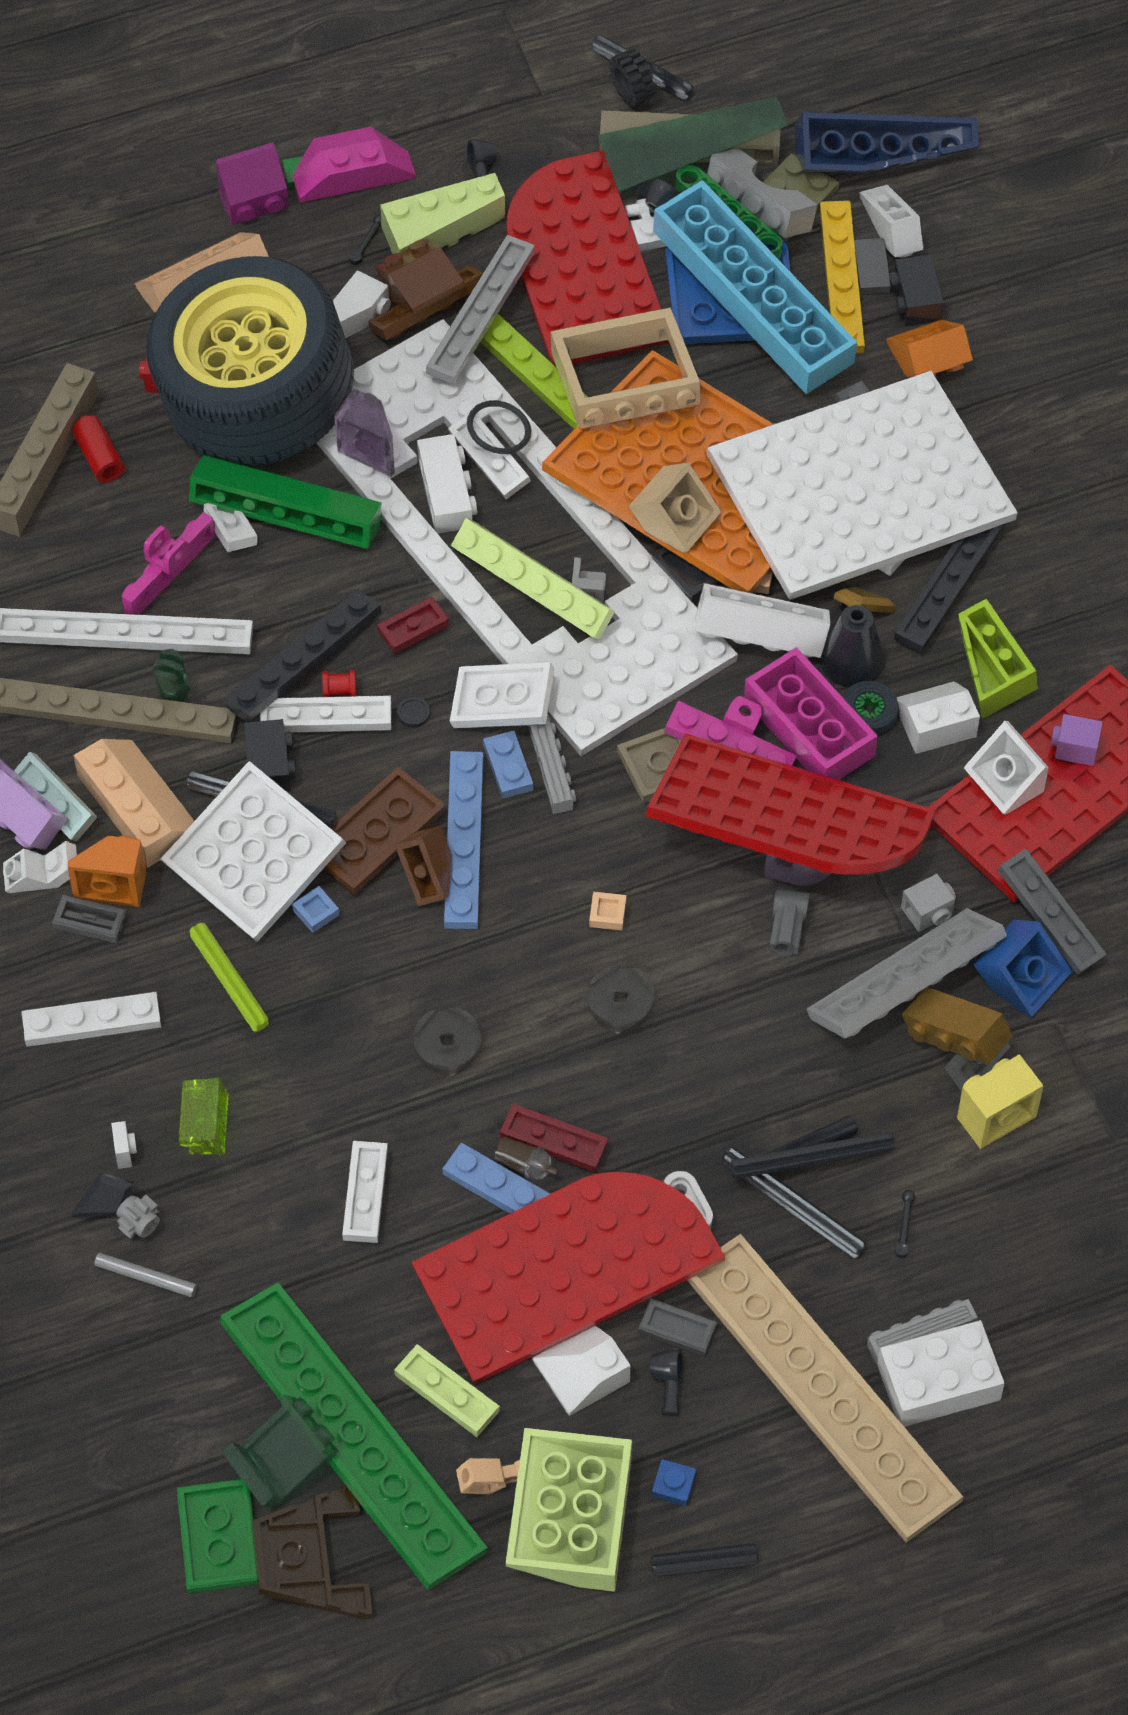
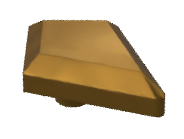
M857 587L842 589L835 592L834 596L835 600L846 604L847 607L861 605L871 612L894 613L896 605L890 599Z

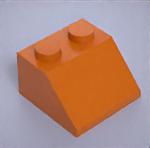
M938 320L886 338L888 347L905 376L909 378L928 371H932L936 378L935 373L944 370L946 372L958 371L964 368L963 363L973 360L965 328L962 324Z
M127 835L119 837L107 836L68 861L67 867L73 897L98 903L131 907L140 906L147 874L141 840Z

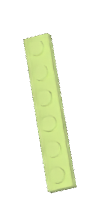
M466 518L451 544L452 547L593 638H601L615 613L614 610L471 519Z

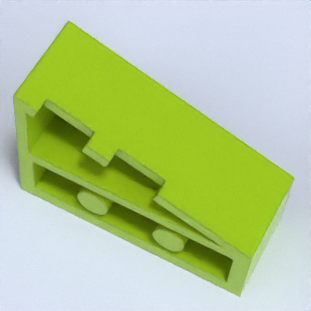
M987 599L958 614L963 644L982 719L1038 689L1035 668Z

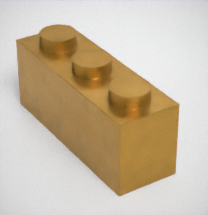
M929 987L924 988L902 1013L908 1027L907 1031L914 1040L921 1043L927 1042L945 1052L951 1051L962 1055L970 1061L976 1060L987 1065L991 1063L1013 1037L1002 1013Z

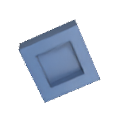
M320 886L292 904L293 911L312 933L340 915L339 908Z

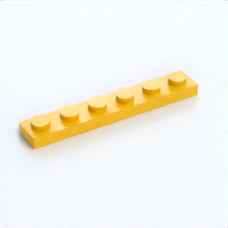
M850 201L820 202L819 211L829 313L857 341L856 353H864L865 345Z

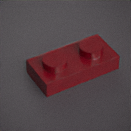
M431 596L378 624L377 629L393 654H396L448 627L449 618Z

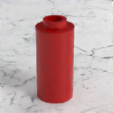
M97 416L80 417L72 427V435L96 479L101 483H109L118 479L124 473L125 465L100 419Z

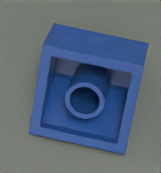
M1013 920L1005 929L1007 937L997 942L994 948L985 951L973 965L990 990L1026 1016L1032 1017L1072 973V970L1040 922Z

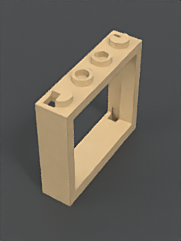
M671 308L551 331L552 356L579 429L700 405V381ZM669 340L683 376L682 379L588 398L584 397L571 359Z

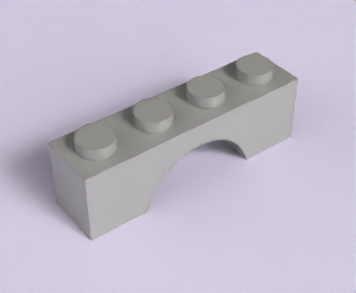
M739 148L711 155L707 175L771 229L784 238L812 230L818 204L798 190L779 189L761 182L755 177L758 162Z

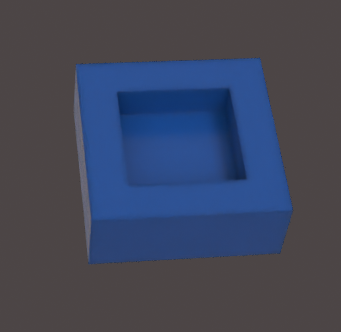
M662 1459L652 1489V1497L686 1506L695 1479L696 1469Z

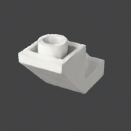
M65 841L45 856L22 849L3 862L5 891L16 893L58 888L70 879L67 865L70 859L77 856L76 845Z

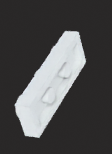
M468 413L448 428L449 433L455 435L456 442L463 446V450L506 500L528 484L530 478L510 454H497L487 451L471 438L467 429ZM476 414L473 426L480 439L491 446L505 448Z
M353 1141L342 1234L343 1241L378 1243L388 1153L387 1143Z

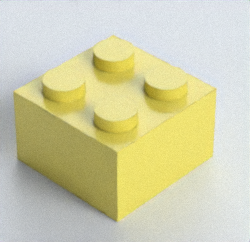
M1020 1054L1010 1060L1008 1058L1002 1059L993 1066L990 1072L983 1076L975 1075L964 1083L957 1119L978 1147L982 1149L1037 1117L1043 1084Z

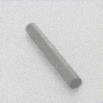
M102 1253L97 1254L94 1266L192 1298L197 1289V1284Z

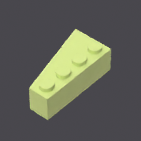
M492 173L380 205L382 230L393 254L401 253L409 249L412 243L426 239L441 248L446 245L449 248L459 243V238L469 233L474 235L505 219V194L496 174Z

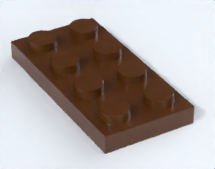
M397 767L337 821L332 830L346 844L323 870L355 895L398 856L395 844L414 832L427 829L446 812V804L401 768Z

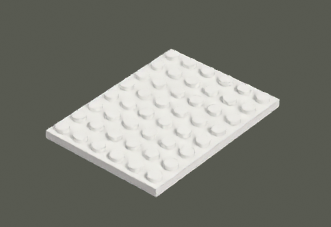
M932 371L707 448V456L789 600L1014 521L1017 516L1016 509Z

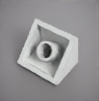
M1008 721L1002 723L964 767L1003 814L1012 812L1043 793L1049 768Z

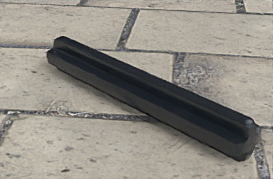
M597 35L591 43L593 51L608 59L628 50L602 35ZM647 59L645 60V63L650 66V73H653L654 78L652 81L657 86L683 100H687L692 95L693 85Z

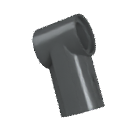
M776 889L772 914L774 923L770 950L776 952L777 955L789 957L792 954H798L802 924L806 922L810 893Z

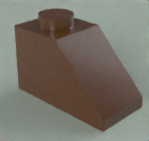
M441 825L414 832L395 844L418 906L448 898L452 854Z

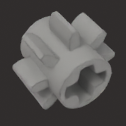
M147 1195L142 1199L135 1196L128 1197L117 1210V1216L120 1218L117 1220L120 1224L119 1229L130 1239L135 1233L142 1238L147 1237L159 1224L160 1218L157 1216L159 1211L156 1209L158 1205Z

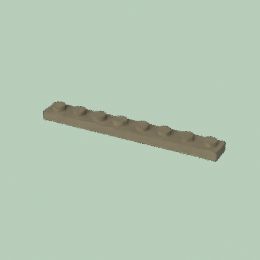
M0 678V713L224 743L232 742L237 721L235 713L222 707Z

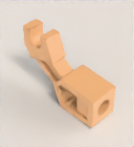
M469 1458L456 1469L461 1493L489 1495L506 1487V1484L517 1482L520 1460L512 1465L502 1467L500 1459Z

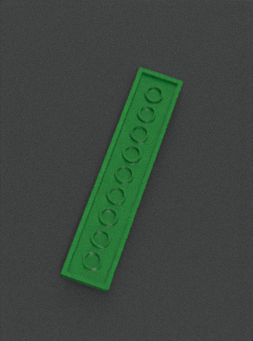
M278 1282L220 1316L219 1323L427 1590L432 1589L486 1554L488 1547Z

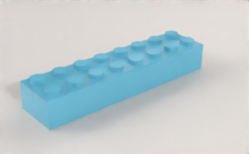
M703 180L654 210L653 232L805 394H808L854 364L857 341Z

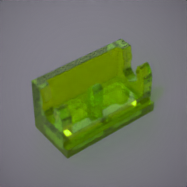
M220 1078L183 1081L179 1144L189 1147L190 1154H225L229 1093Z

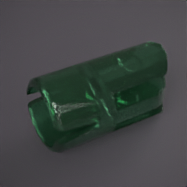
M166 649L159 654L160 659L155 661L153 666L158 693L162 700L183 702L187 699L188 692H190L183 658L176 650Z

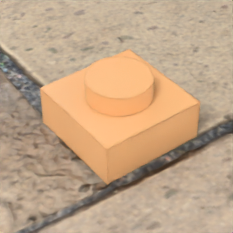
M593 892L589 927L622 931L627 895Z

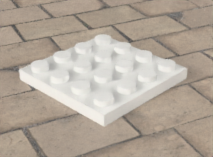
M249 761L163 855L161 860L252 939L258 942L346 842Z

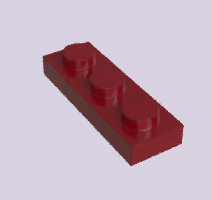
M512 1104L500 1130V1139L507 1136L539 1148L540 1153L594 1173H596L608 1146L607 1137Z

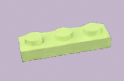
M418 1344L394 1369L396 1377L476 1437L480 1435L500 1412L499 1405Z

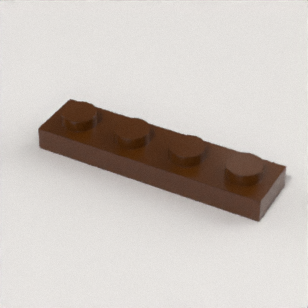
M469 265L457 271L464 281L465 287L415 314L397 305L368 321L371 331L385 340L400 336L405 329L425 322L430 315L450 308L453 302L462 297L470 296L483 272Z

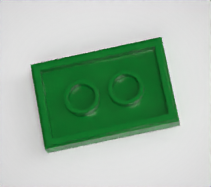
M249 1479L177 1487L188 1594L257 1585L251 1529L253 1514Z

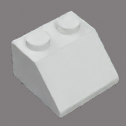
M956 682L897 697L898 715L915 754L977 737L980 715L969 691Z

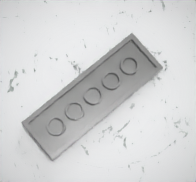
M966 908L808 1007L809 1017L812 1021L843 1038L854 1036L861 1031L862 1027L875 1019L883 1018L889 1013V1010L900 1003L913 999L919 991L929 985L940 982L946 974L956 968L967 965L973 957L983 951L994 948L997 942L1007 937L1004 926Z

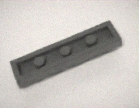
M1024 849L999 866L997 871L1035 921L1041 923L1058 951L1077 976L1107 955L1027 849Z

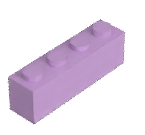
M0 759V827L6 830L11 829L16 834L14 839L23 847L29 850L32 847L46 850L68 818Z

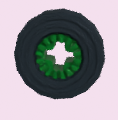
M862 681L852 685L844 693V700L877 736L888 732L894 726L899 711L897 697L884 684L875 681ZM869 705L871 709H875L874 714H869L868 711L864 710V706Z

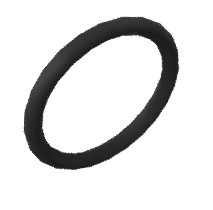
M499 400L481 402L470 411L467 417V429L471 438L480 447L492 453H516L522 450L531 438V426L527 417L520 409L507 402ZM487 407L508 409L521 419L525 429L524 438L519 444L509 448L491 446L481 440L476 434L473 426L475 415Z

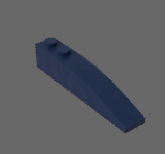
M802 112L794 125L797 158L803 171L866 173L973 150L979 147L977 118Z

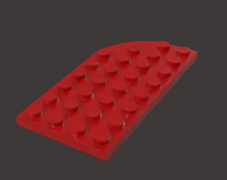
M603 150L552 162L536 171L520 186L509 206L507 235L535 245V253L520 277L549 361L555 367L556 364L551 350V331L661 310ZM669 340L571 359L572 364L631 352L669 343Z
M1111 665L1102 670L1021 734V737L1049 767L1043 793L1012 812L1003 814L975 780L968 775L928 806V808L936 810L931 826L1013 903L1017 902L1019 898L997 871L1001 864L1027 849L1048 877L1128 813V680ZM1063 714L1102 721L1094 766L1055 759L1057 746L1051 745L1054 726H1061Z
M685 733L647 806L646 817L658 820L661 823L690 830L693 833H700L720 839L726 843L749 848L758 853L778 857L790 863L807 866L822 873L860 875L893 869L912 859L923 846L936 810Z
M606 1172L584 1177L411 1263L475 1386L724 1262L725 1255L699 1209L677 1189L645 1175L627 1172Z

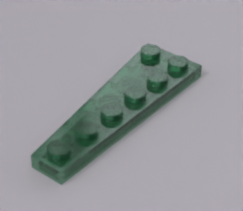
M772 97L668 121L598 135V139L618 191L622 192L678 170L683 166H688L708 158L712 154L726 151L787 127L788 124L778 98Z

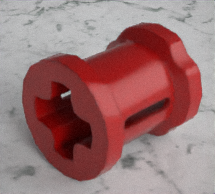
M350 670L349 673L329 674L328 671H323V697L357 696L355 670Z

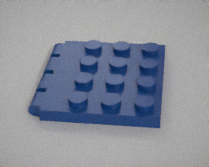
M782 241V255L778 260L790 271L787 241ZM765 244L770 251L776 249L774 245ZM666 247L665 256L670 305L684 343L698 344L755 340L677 256Z

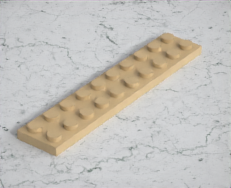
M741 1234L721 1247L725 1255L724 1262L687 1280L906 1543L962 1502L963 1496Z

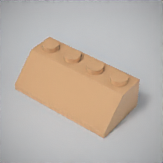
M240 232L135 283V285L155 313L165 297L179 283L198 270L232 258L269 256L259 234Z
M100 739L74 755L77 776L121 834L141 840L147 868L159 862L163 855L194 822L190 814L132 740Z

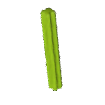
M199 923L190 929V937L252 1030L259 1032L269 1025L268 1017L206 924Z

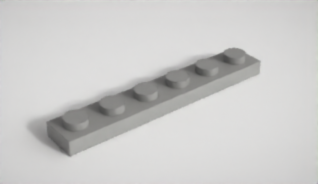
M509 235L506 236L426 365V374L453 385L455 384L533 257L535 245Z

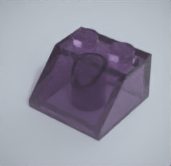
M354 388L335 414L337 451L392 477L395 473L393 435L382 401L371 393H364Z

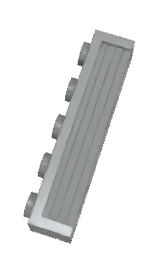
M547 715L546 724L529 725V732L552 812L556 814L573 810V802L576 801L574 789L570 790L569 784H571L569 772L565 773L564 770L566 767L564 755L560 756L559 753L561 750L559 738L555 739L554 736L556 734L555 724L550 722Z
M969 1299L964 1301L957 1300L946 1308H936L925 1316L918 1315L907 1323H897L886 1331L872 1333L868 1337L867 1348L877 1365L881 1347L976 1322L978 1317Z

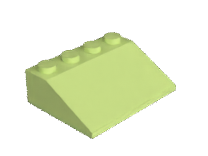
M524 1428L506 1557L507 1567L579 1588L615 1592L632 1461V1440Z

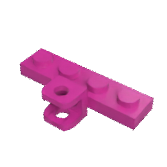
M203 512L196 520L190 521L184 533L176 541L170 538L169 530L162 525L146 539L144 555L145 560L150 563L145 568L143 575L135 583H131L125 588L122 594L124 614L140 615L215 537L214 520L211 516Z
M742 696L736 697L731 702L723 721L678 701L664 729L665 733L680 740L687 733L791 766L797 756L753 735L761 717L762 708L759 704ZM747 708L750 710L751 715H747L739 711V709Z

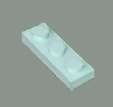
M29 752L14 770L68 818L61 830L70 840L77 842L97 818L37 754Z

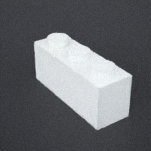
M454 434L417 440L418 461L434 530L437 534L460 530L466 518L472 520V515H477L475 497L469 496L467 491L471 489L469 471H463L462 464H465L463 446H457Z

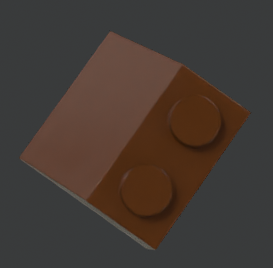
M427 239L412 243L409 249L401 253L389 255L384 259L383 263L375 266L380 282L388 285L390 301L413 314L465 287L464 281L441 247Z

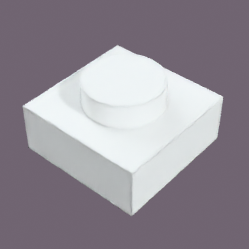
M125 1121L111 1123L118 1169L132 1167L131 1154L137 1153L134 1133H127Z

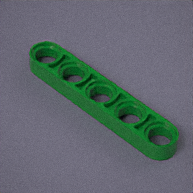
M691 165L683 166L677 170L676 189L679 193L684 192L703 180L736 213V216L747 227L756 230L754 232L755 236L764 245L771 244L776 247L771 252L777 259L781 257V237L698 167ZM692 177L697 181L688 184L683 182L682 179Z

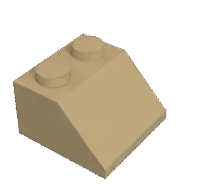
M688 462L663 466L628 506L646 532L683 553L689 551L721 513V510Z

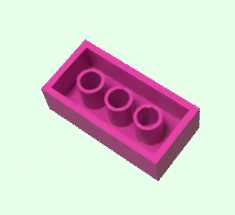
M797 647L745 679L744 698L761 706L762 713L760 719L791 753L797 755L796 759L807 771L840 780L875 757L877 734Z

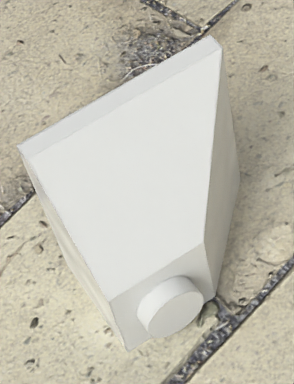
M593 1326L532 1358L569 1417L630 1382L629 1362L612 1337L597 1326Z

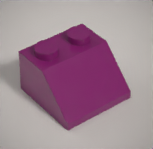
M273 142L216 160L220 200L232 225L247 222L269 213H276L289 207L287 186Z

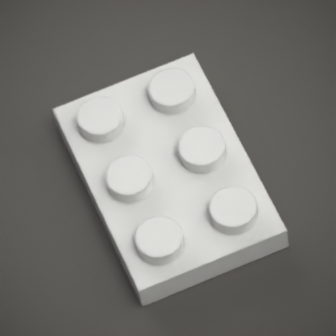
M539 662L459 667L450 717L451 725L453 728L546 724L555 670L552 663Z

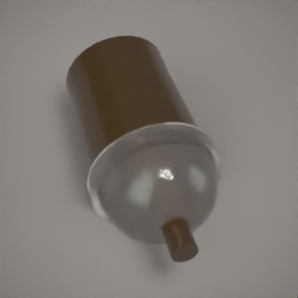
M504 1136L497 1146L494 1161L524 1175L528 1180H540L548 1176L549 1173L557 1176L559 1172L558 1169L552 1167V1159L542 1147H534Z

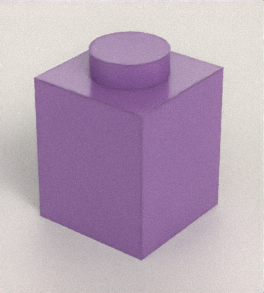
M1063 714L1061 726H1054L1051 745L1057 746L1055 759L1094 766L1102 721Z

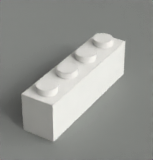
M705 583L695 616V631L700 632L706 637H725L743 645L753 643L762 645L770 651H791L797 647L806 658H811L812 656L821 658L830 627L829 610Z

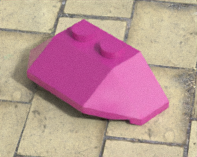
M367 127L314 138L292 177L299 202L301 203L416 179V174L407 150L373 127Z

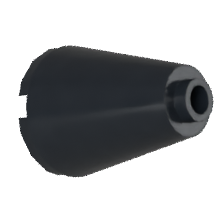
M852 605L844 609L824 644L820 658L823 672L835 684L850 688L852 685L862 681H874L880 676L884 668L885 657L871 611L864 606Z

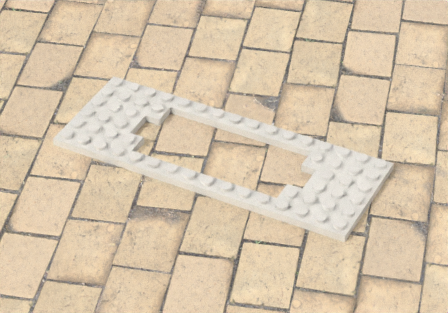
M442 319L354 369L353 389L349 403L337 424L329 430L325 437L317 442V445L361 497L382 502V522L502 664L552 663L555 670L547 715L577 753L583 756L737 661L738 654L723 637L709 638L695 631V616L698 608L651 558L652 556L618 517L542 470V462L556 447L474 354L454 385L426 374V365L450 328ZM489 400L507 402L524 413L530 422L531 438L522 450L516 452L517 455L631 584V586L605 601V605L615 611L612 616L615 622L606 627L600 639L590 636L577 643L564 626L534 644H531L391 480L392 477L417 464V455L407 445L408 443L443 423L448 428L451 427L481 402ZM487 407L477 413V416L484 424L490 422L510 447L519 444L523 440L525 435L524 425L521 419L512 411L502 407Z

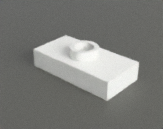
M204 504V513L213 518L214 531L227 552L257 545V534L243 512L234 510V513L217 509V505Z

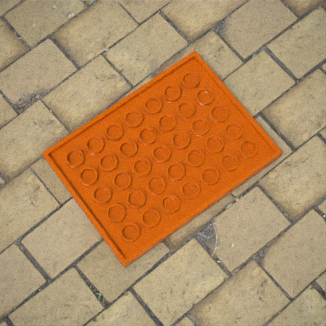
M652 350L611 393L682 379L683 376L678 365ZM699 379L700 405L581 429L577 426L542 462V470L733 590L752 594L773 571L707 456V448L774 424ZM688 462L721 510V513L689 551L683 553L646 532L628 506L663 466Z

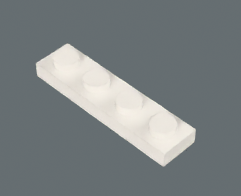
M391 696L277 698L261 712L260 721L283 719L285 732L391 730Z
M156 992L22 1011L26 1047L161 1028Z

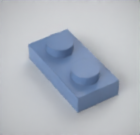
M515 731L484 738L483 746L502 799L533 791V781Z

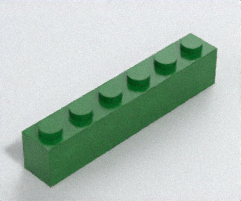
M205 455L202 456L190 476L189 502L201 505L207 503L217 505L216 509L234 513V510L243 512L245 517L365 549L369 548L380 528L382 502Z

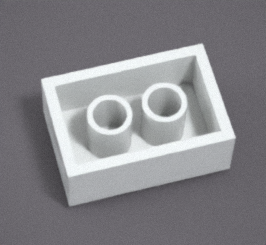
M981 1320L881 1347L879 1350L877 1366L894 1414L904 1427L1001 1400L1004 1381Z

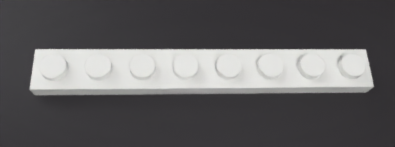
M0 608V642L250 654L252 620Z

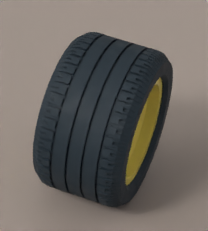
M246 256L223 260L204 267L184 279L165 297L155 312L149 327L146 354L153 381L175 431L192 449L201 455L242 466H260L286 460V458H291L294 455H298V453L304 452V450L309 449L310 446L315 445V443L325 437L329 430L337 424L349 403L353 389L354 366L333 300L324 286L311 273L291 262L273 257Z

